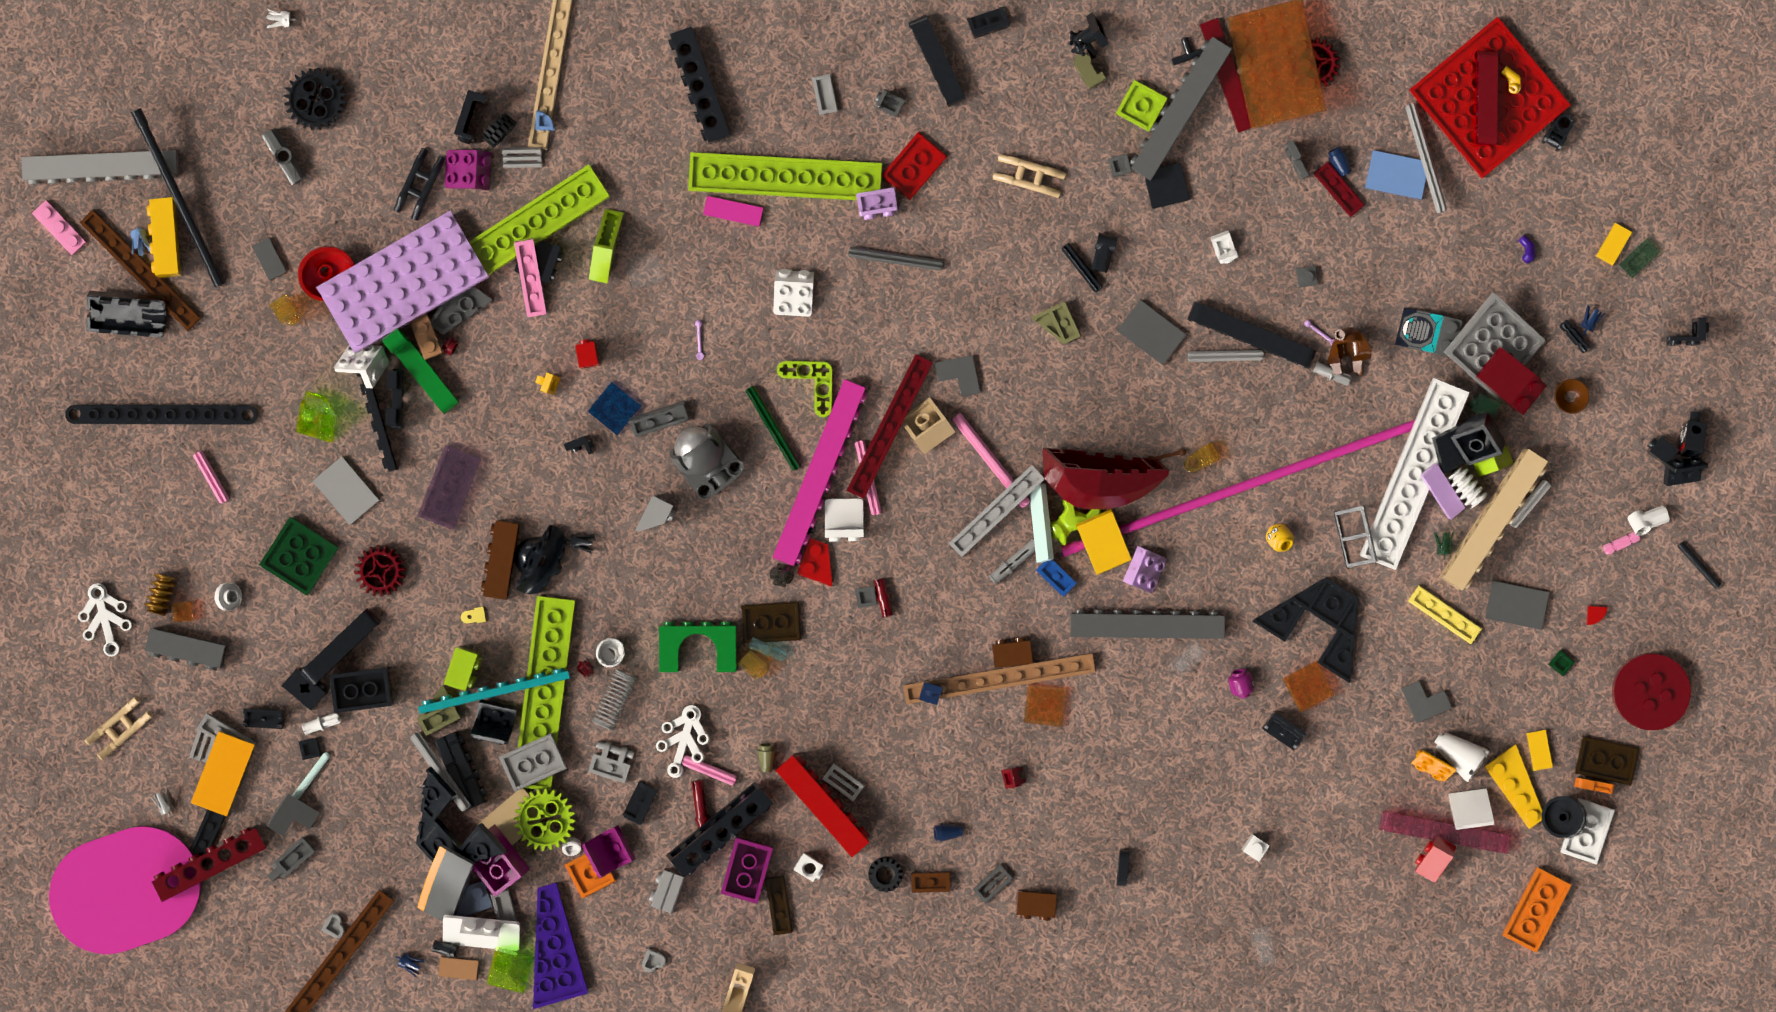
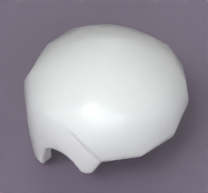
M606 638L597 645L596 657L601 665L615 667L622 662L625 656L622 642L616 638ZM609 649H612L615 652V656Z

